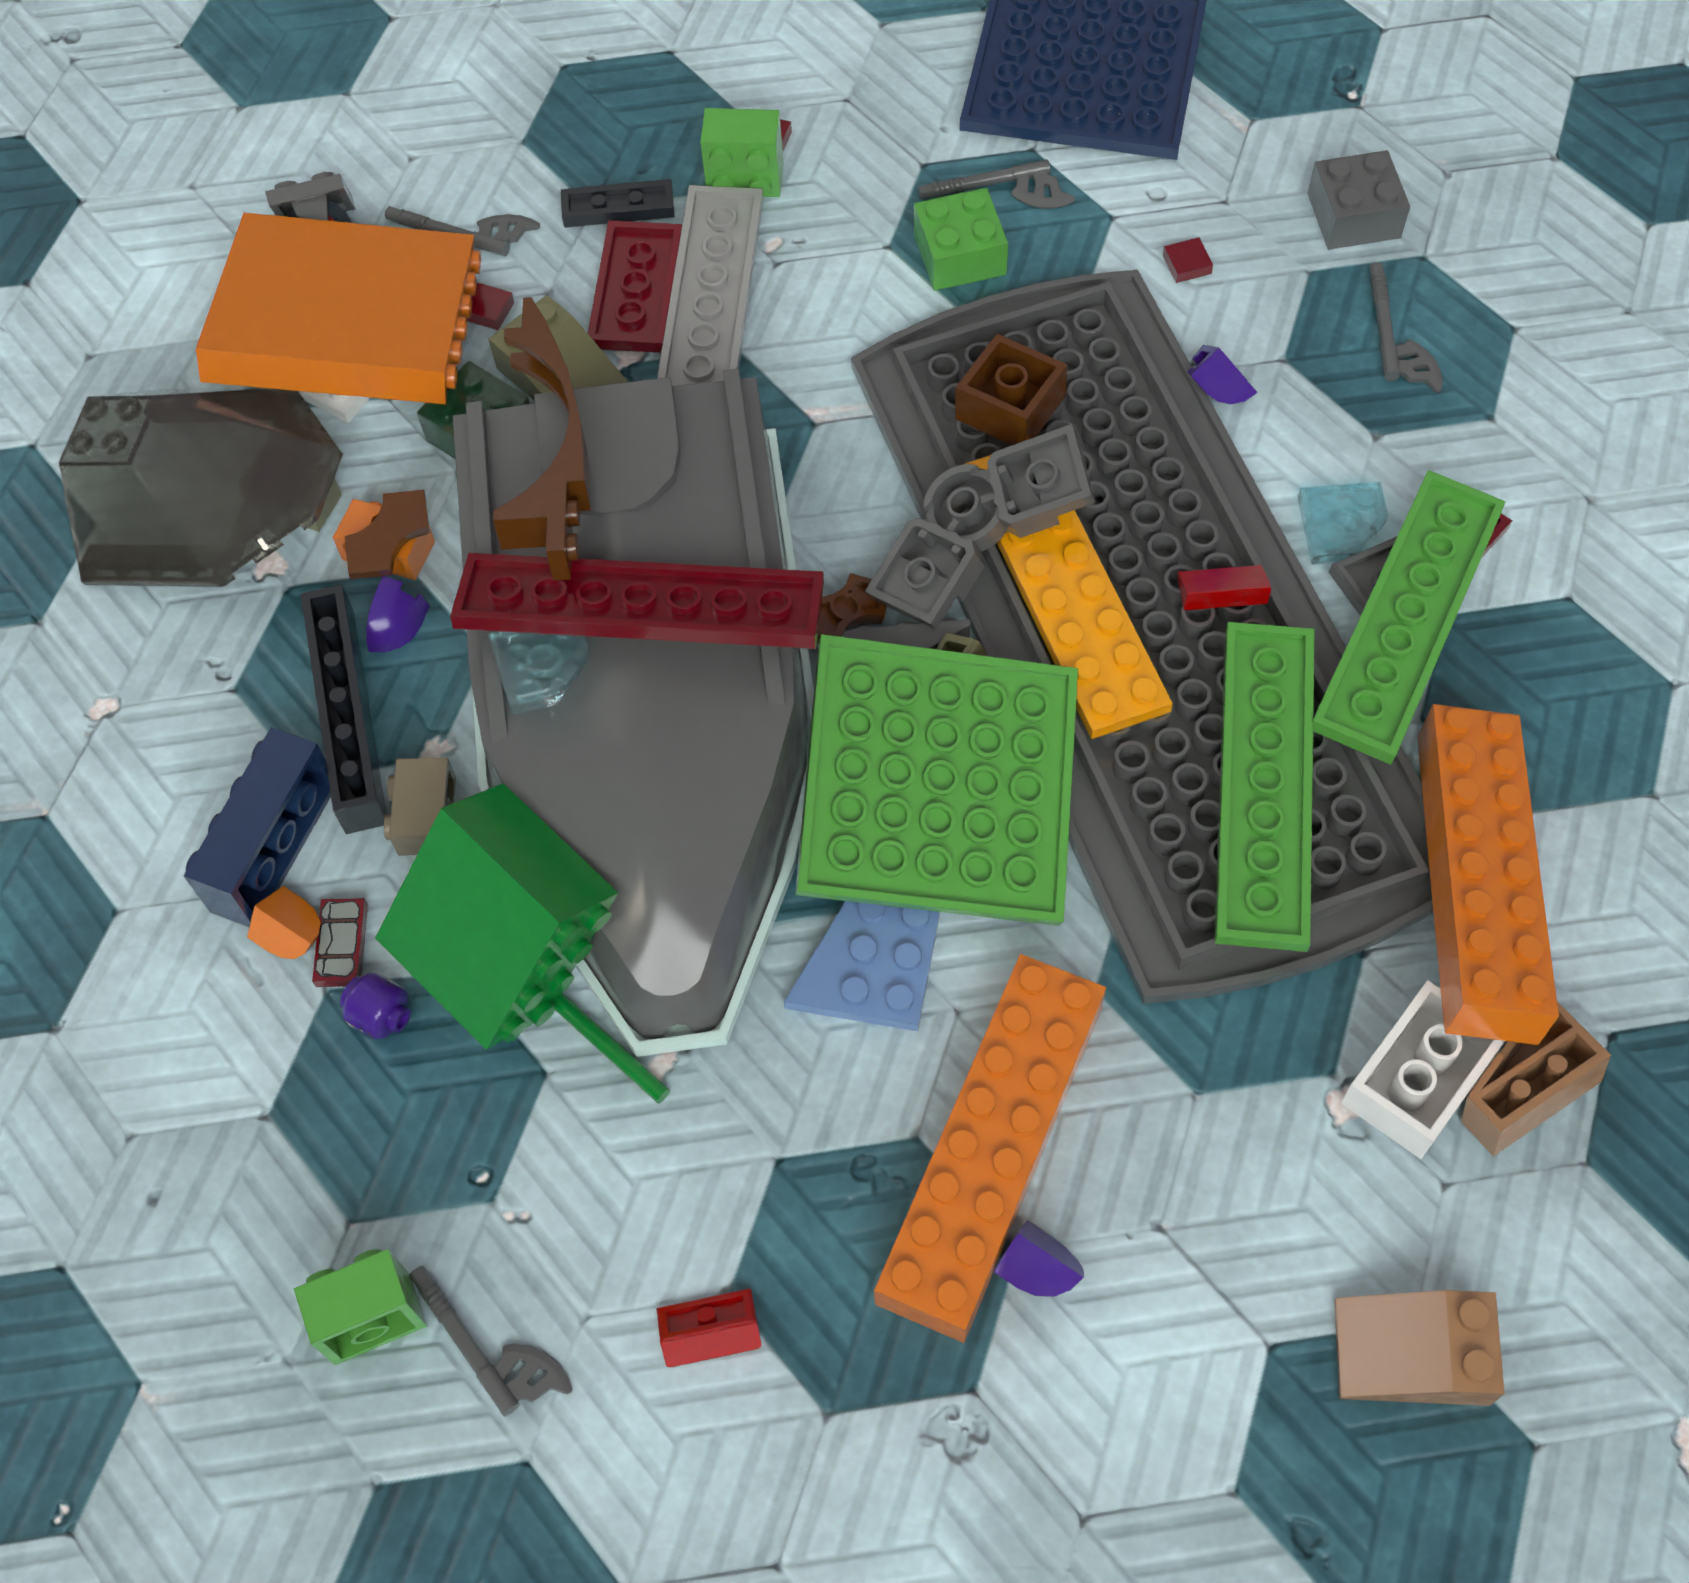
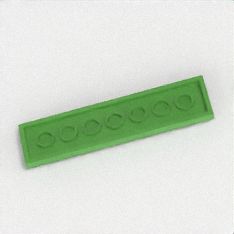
M1427 471L1312 721L1314 732L1389 765L1392 764L1506 501L1433 471Z
M1227 623L1225 632L1215 944L1307 952L1310 947L1312 721L1314 695V629Z

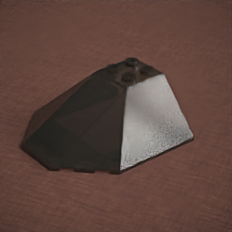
M259 387L159 389L88 396L59 460L81 582L84 585L225 587L236 579L233 573L251 560L256 564L282 547L284 544L281 539L299 526L306 530L319 521L343 453L299 391Z

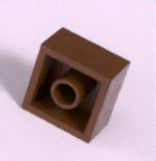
M996 334L956 386L955 419L1011 445L1034 438L1065 398L1067 364Z

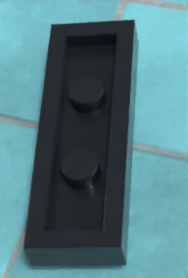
M665 179L561 189V210L564 228L608 224V220L631 222L674 218L672 180Z

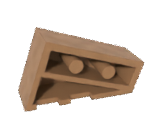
M1558 1002L1559 1017L1540 1044L1534 1045L1508 1041L1501 1052L1497 1053L1467 1096L1461 1122L1493 1157L1603 1080L1611 1054Z

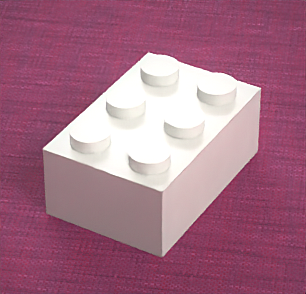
M1427 980L1350 1085L1341 1104L1416 1157L1422 1159L1504 1041L1445 1034L1441 989Z

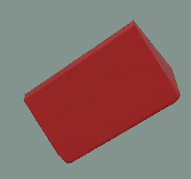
M1262 565L1181 571L1177 574L1184 611L1268 604L1271 593L1270 581Z
M751 1288L656 1308L660 1345L667 1367H676L756 1350L762 1345Z

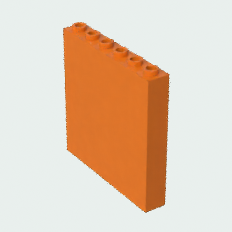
M243 212L196 346L200 382L446 404L449 388L456 389L457 365H461L462 341H466L467 318L471 317L472 296H475L476 274H480L481 251L474 250V235Z

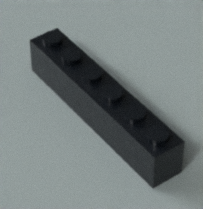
M342 585L301 593L333 812L345 834L384 826V817L387 812L354 610Z

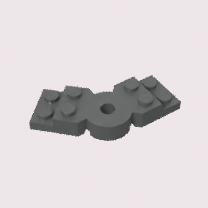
M1073 424L993 452L987 462V471L978 468L977 465L963 464L952 467L940 474L932 482L924 498L926 520L917 518L907 522L866 588L865 593L871 599L936 629L955 599L965 600L984 569L982 551L996 544L1006 532L1022 538L1059 525V515L1095 503L1079 438ZM973 505L968 512L963 513L967 507Z

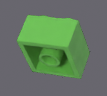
M705 108L700 143L706 186L763 189V197H780L784 165L780 111Z
M987 187L914 203V236L934 291L1007 275L1008 242Z
M373 1249L363 1252L353 1259V1264L336 1271L334 1269L318 1271L310 1275L306 1279L305 1284L293 1288L310 1344L334 1365H338L427 1327L409 1273L389 1249L384 1251Z

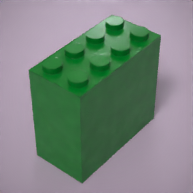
M502 783L440 809L375 939L487 1050L502 1041L506 1043L514 1041L525 1028L532 1024H535L537 1027L541 1026L554 1014L556 1010L555 1000L573 982L574 975L572 971L575 966L592 950L593 945L590 941L595 932L599 931L609 921L612 915L609 909L618 892Z

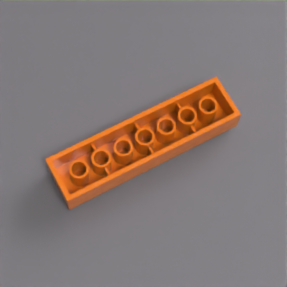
M1433 704L1417 736L1444 1032L1445 1034L1539 1045L1559 1017L1520 715Z
M1023 954L1019 955L874 1289L875 1305L965 1343L1101 1012L1107 987Z

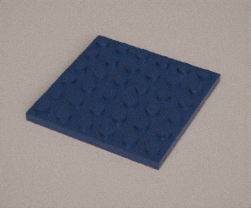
M990 0L960 117V131L1177 160L1207 0Z

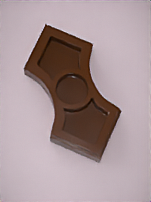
M425 490L384 493L382 507L376 519L362 531L345 536L350 580L392 575L394 560L401 548L412 539L430 533Z
M850 573L843 588L831 595L822 596L817 644L821 634L842 637L844 630L859 624H882L885 618L886 606L871 599L865 593L872 580L871 578Z

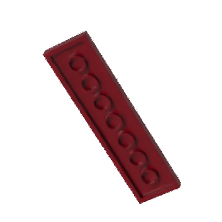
M468 553L450 618L453 629L815 649L824 588V571L579 559L572 561L570 580L553 581L547 557Z

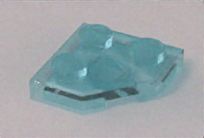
M1381 482L1305 487L1299 490L1298 502L1311 565L1336 563L1361 552L1367 541L1374 534L1376 535L1387 521L1388 511Z
M501 631L489 634L491 647L512 716L557 705L590 659L585 636Z

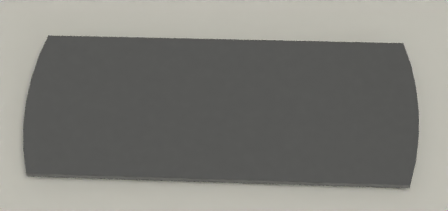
M1138 269L1080 275L1036 283L990 295L941 312L894 333L851 358V368L917 512L923 520H926V511L924 510L926 492L940 474L952 467L990 456L993 452L1012 446L955 419L956 386L995 335L1004 336L1067 364L1065 398L1037 436L1073 424L1076 429L1095 503L1076 509L1075 512L1173 703L1170 713L1092 740L1077 709L1075 714L1068 841L1143 1004L1205 998L1264 986L1310 972L1375 946L1433 913L1422 784L1402 747H1399L1392 764L1389 765L1313 731L1310 947L1307 952L1215 944L1225 632L1227 623L1235 622L1314 629L1313 719L1346 646L1210 399L1187 373L1192 367ZM973 505L967 507L963 513L968 512ZM996 543L987 550L982 551L985 567L965 600L961 601L958 599L966 618L970 619L972 632L976 640L985 649L986 655L990 657L1055 665ZM1262 565L1270 581L1271 593L1268 604L1184 611L1177 574L1181 571Z

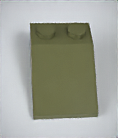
M548 295L535 303L544 316L568 368L573 389L628 382L569 312ZM521 314L488 340L496 369L535 401L534 394L552 391L533 377L511 368L510 354L524 351L506 344L504 339L505 328L522 326Z

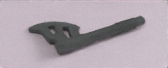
M1048 159L918 186L920 199L1017 181V185L1011 194L1015 199L1029 206L1054 209L1067 206L1075 200L1073 195L1060 190L1056 177L1049 175L1050 164ZM1029 178H1033L1035 184L1034 193L1028 192ZM1044 187L1050 189L1051 197L1044 196Z
M388 206L385 210L386 219L414 229L474 235V247L502 256L508 255L510 243L518 242L524 232L540 228V223L531 218L505 214L479 220L477 222L479 232H472L404 209L400 210ZM510 225H515L513 231L508 232ZM498 226V232L492 237L493 227Z
M1372 263L1370 265V281L1376 309L1384 379L1395 381L1402 376L1407 382L1425 383L1433 392H1441L1443 383L1441 370L1432 355L1412 340H1408L1405 344L1396 345L1394 342L1389 294L1383 263ZM1409 356H1415V357H1416V358H1413V359L1408 360V361H1407V360H1398V359L1405 358V357H1409ZM1422 368H1425V369L1427 370V371H1417V372L1415 371V370H1417V369H1422Z
M419 1266L409 1274V1277L418 1288L419 1294L426 1301L430 1310L434 1312L433 1314L439 1323L444 1326L504 1417L513 1413L520 1406L519 1400L524 1399L534 1402L549 1390L567 1395L572 1392L573 1389L569 1378L560 1364L547 1353L534 1347L519 1344L504 1345L500 1360L495 1366L490 1364L457 1316L451 1303L448 1302V1299L424 1266ZM519 1361L524 1362L525 1364L517 1378L506 1384L504 1380ZM541 1369L547 1372L534 1386L528 1385L538 1370Z

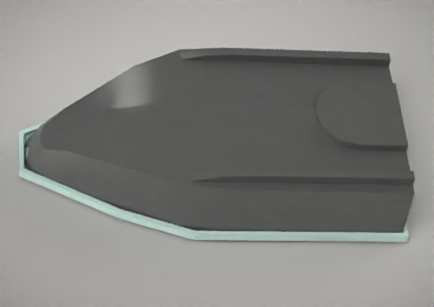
M739 368L723 370V381L672 386L671 377L573 389L588 453L591 510L580 511V526L573 527V533H577L579 541V559L796 570L776 429H766L756 377L740 379ZM553 392L534 394L535 403L487 411L484 410L482 401L466 403V414L453 415L463 569L468 553L547 557L546 547L501 550L493 522V511L527 490L549 468L557 456L567 432L569 414ZM467 630L469 674L473 692L478 785L481 792L504 783L618 892L609 909L612 913L609 921L599 931L595 932L590 941L593 945L592 950L575 967L636 1057L727 1045L791 881L799 854L814 696L808 648Z

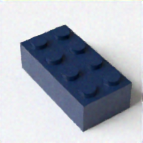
M270 727L265 738L255 745L249 765L243 775L234 781L229 799L222 811L212 818L205 840L199 850L193 852L186 864V872L183 875L210 913L250 927L254 906L277 891L282 885L331 798L325 757L317 743Z

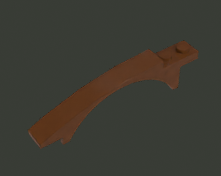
M532 297L523 298L522 326L504 329L505 343L524 351L510 354L511 368L538 380L558 397L569 414L568 427L563 444L549 468L527 490L511 501L494 509L493 522L501 550L546 547L553 581L570 580L572 561L579 560V541L577 533H573V527L580 526V511L591 510L588 453L568 368L544 316Z

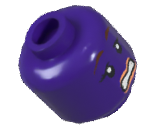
M371 972L362 977L357 976L353 978L345 987L340 998V1007L343 1009V1019L345 1022L372 1039L381 1040L393 1032L399 1033L407 1025L411 1016V1010L408 1008L409 995L406 989L379 973Z

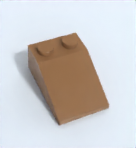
M1439 1290L1338 1297L1334 1299L1339 1399L1491 1406L1505 1394L1496 1292Z

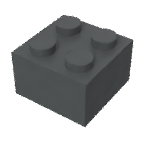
M1388 150L1315 161L1307 194L1328 250L1402 237L1410 204Z

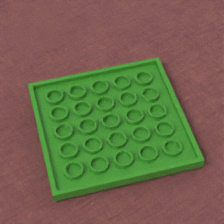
M821 634L817 652L795 895L1056 926L1064 923L1078 668Z

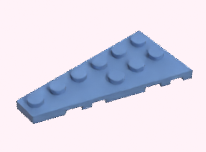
M845 901L786 997L784 1008L918 1031L941 912Z

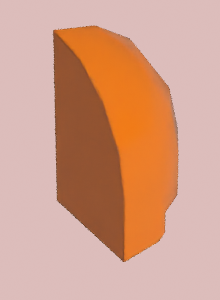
M282 886L254 906L247 938L280 958L296 959L304 955L314 945L319 935L320 919L316 910L308 902L285 886Z

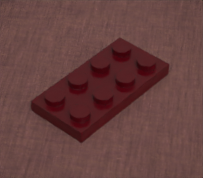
M608 220L587 333L601 350L662 352L682 224Z

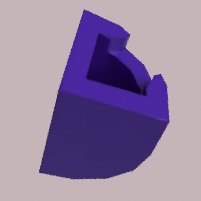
M1202 345L1193 356L1192 360L1197 365L1195 368L1189 369L1187 373L1205 393L1217 402L1236 404L1245 402L1258 393L1219 347Z
M382 576L368 614L366 642L369 652H389L401 648L415 637L423 624L430 606L421 594H418L416 599H414L411 595L400 590L402 582Z
M1028 1220L1019 1230L993 1271L1016 1288L1034 1296L1055 1297L1071 1291L1084 1278V1269L1078 1259L1064 1245Z

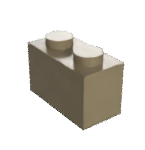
M448 757L396 759L395 775H390L387 783L388 797L392 801L391 814H386L384 817V835L386 840H391L398 856L417 855L440 809L454 803L456 776Z

